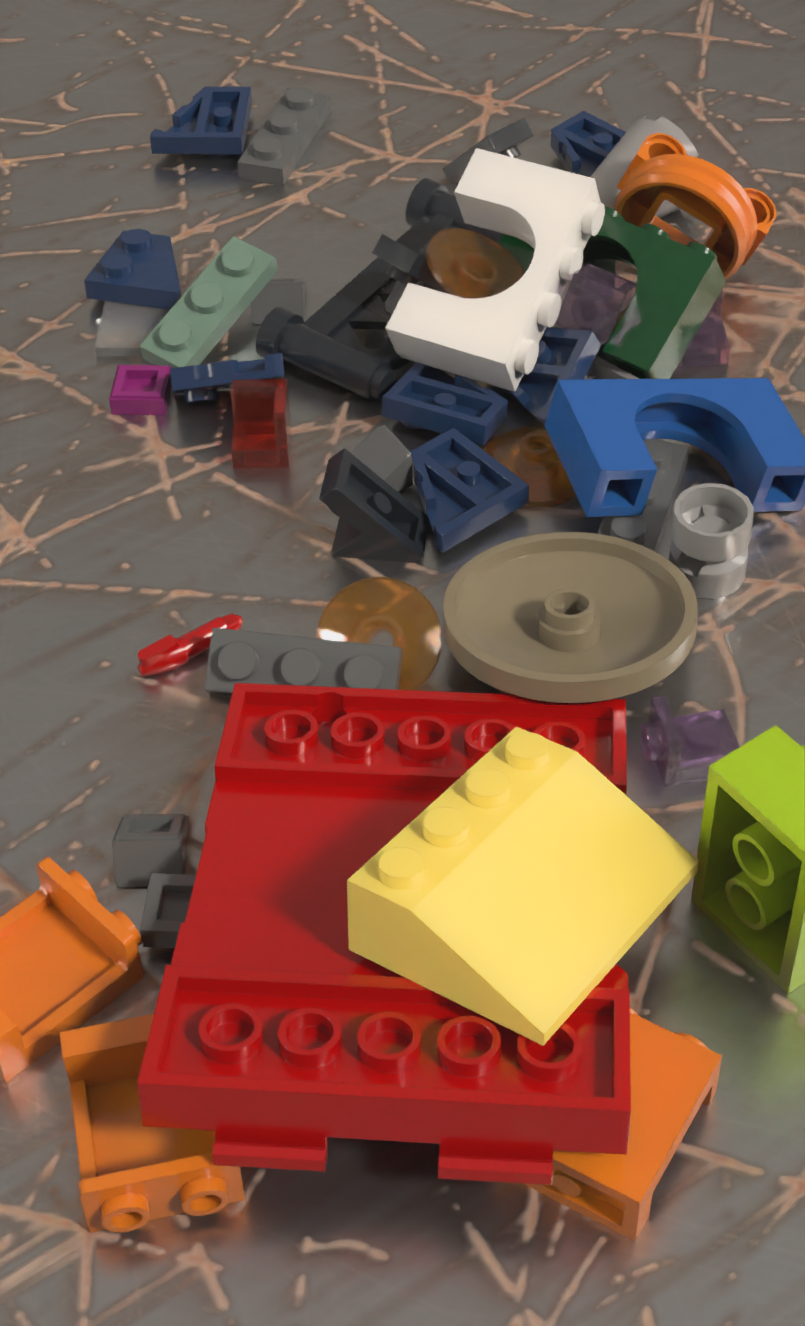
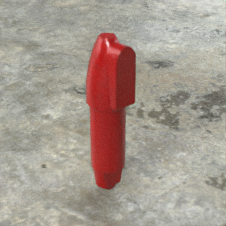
M233 613L223 617H216L178 638L170 634L141 649L137 654L139 659L138 672L141 676L160 675L188 663L193 657L210 649L213 628L240 630L243 623L242 617Z

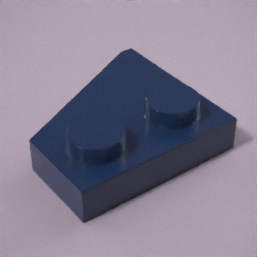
M204 87L192 97L193 100L189 104L182 106L172 114L173 126L166 132L155 129L150 134L152 154H211L216 157L243 154L252 107L251 87Z
M582 111L551 129V147L567 172L590 177L626 132Z
M144 229L123 230L84 280L86 297L88 299L171 309L181 298V289L170 236L151 234Z
M546 327L539 341V354L533 370L529 374L524 373L515 392L501 389L545 425L557 380L584 379L601 343L593 331Z
M282 353L264 355V359L240 362L237 360H227L170 369L172 391L174 395L185 393L186 403L218 400V390L233 388L240 389V397L273 394L272 384H282L284 379Z
M416 362L383 396L382 416L400 421L405 426L413 429H428L442 434L455 428L473 443L485 445L505 422L508 401L491 389L478 385L477 380L457 374L453 378L441 369Z
M455 428L410 451L413 479L436 547L442 553L529 503V485Z

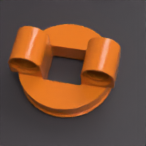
M654 133L645 139L616 187L621 191L615 200L613 209L626 222L639 227L643 223L655 225L666 232L671 240L686 246L691 241H697L655 216L664 200L671 202L710 226L712 229L702 245L716 254L717 262L725 280L734 275L741 265L744 266L767 235L776 218L775 205L765 193L753 188H742L732 176L718 166L703 159L687 155L685 148L677 139L664 133Z

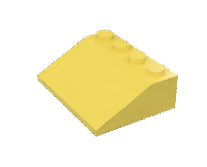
M515 727L347 880L349 950L544 1046L594 987L599 984L698 872L699 860L577 751L552 742L539 734Z

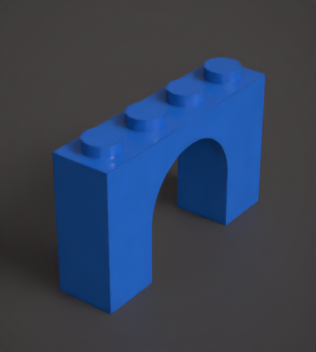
M769 378L557 380L544 426L586 517L642 515L658 470L643 440L657 438L681 441L700 448L713 456L726 469L736 488L749 498L754 507V512L802 511L805 504V438Z

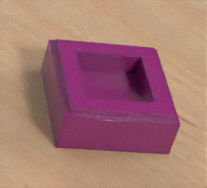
M118 365L109 397L111 415L166 416L172 389L171 366Z

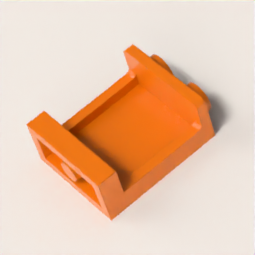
M48 856L36 864L40 880L39 889L0 917V1078L5 1083H8L61 1042L60 1032L79 1028L144 978L138 946L142 944V939L133 922L120 910L110 913L97 901L96 894L91 885L78 871L71 870L66 873Z
M630 1008L631 1119L627 1155L553 1151L552 1185H525L636 1241L649 1218L653 1191L701 1104L709 1105L716 1093L722 1055L708 1049L696 1037L686 1033H673L639 1017Z
M154 1014L60 1032L62 1058L70 1083L81 1180L78 1182L79 1195L90 1233L102 1230L118 1233L129 1232L141 1228L149 1220L182 1213L194 1216L209 1215L220 1211L229 1203L245 1200L240 1167L213 1165L214 1131L143 1127L137 1080Z

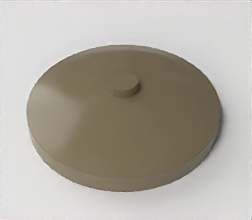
M552 532L535 534L493 546L470 559L456 572L446 588L443 599L444 636L447 646L459 664L476 678L494 688L538 701L588 703L624 697L644 690L665 679L685 661L694 645L697 631L698 602L690 581L676 565L657 552L640 544L595 533Z

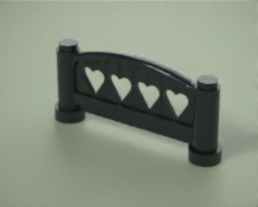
M424 178L413 189L406 206V222L412 227L398 238L396 242L473 285L503 233L466 224L456 197L449 194L448 187L429 178ZM442 250H472L481 254L471 257L470 265L457 267L449 262ZM377 257L366 269L362 270L336 296H333L305 322L302 316L283 307L274 308L265 317L256 337L257 354L264 358V355L282 353L283 365L289 362L365 399L382 401L383 396L395 385L396 372L394 370L408 364L411 360L401 358L396 353L389 337L384 338V345L381 348L370 349L363 346L353 329L386 330L385 328L392 315L385 310L383 302L387 301L397 282L396 279L386 274L391 264Z

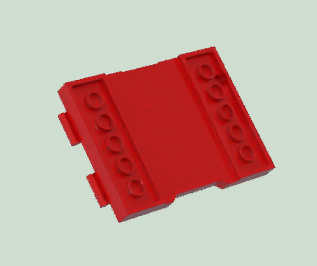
M235 683L215 761V783L204 825L205 839L185 922L180 924L171 965L165 966L137 1080L143 1127L214 1131L213 1165L325 1172L328 1137L439 1144L438 1179L552 1185L553 1151L627 1155L631 1119L630 989H628V974L620 966L615 964L543 1046L350 951L347 880L515 727L539 734L552 742L577 751L626 795V699H610L588 703H555L533 700L513 694Z

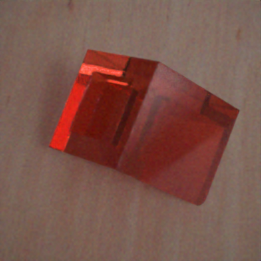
M287 379L233 380L230 390L234 419L231 450L233 469L290 468L292 429Z

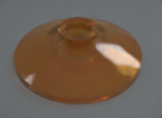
M452 228L438 232L433 236L426 250L427 263L435 279L450 294L462 298L476 299L496 295L513 286L525 274L519 262L503 246L485 235L467 229Z
M524 427L508 431L496 437L484 449L486 453L529 485V503L524 506H553L577 497L545 427Z
M389 577L362 579L339 591L327 604L320 617L316 638L371 644L372 639L377 634L388 633L393 637L392 646L401 647L403 650L399 690L419 689L435 670L442 649L441 624L430 601L412 585Z

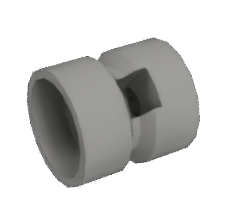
M704 483L691 486L681 492L674 501L669 561L685 574L695 591L696 598L716 599L726 597L737 591L745 580L754 507L746 495L738 489L724 484Z

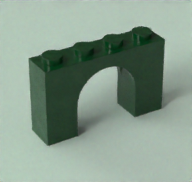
M605 206V215L601 229L596 236L590 235L583 250L582 264L594 261L595 259H612L624 262L637 270V285L629 306L602 351L609 363L639 379H670L726 283L725 277L717 262L716 254L706 246L692 241L686 246L671 240L666 232L655 225L643 223L641 227L626 222L618 212ZM503 234L471 287L469 294L473 299L485 298L501 293L513 286L528 270L535 249L517 237Z

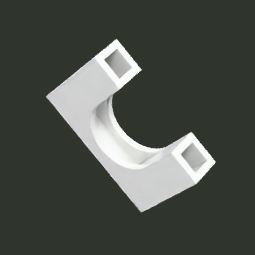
M476 148L454 191L463 220L466 224L514 236L531 245L535 252L528 270L507 290L493 296L476 299L462 298L408 282L385 329L396 353L401 358L515 392L524 373L529 374L536 364L539 354V341L546 327H552L559 316L563 291L568 281H574L581 270L583 250L590 235L596 236L600 231L604 220L605 206L600 202L595 178Z

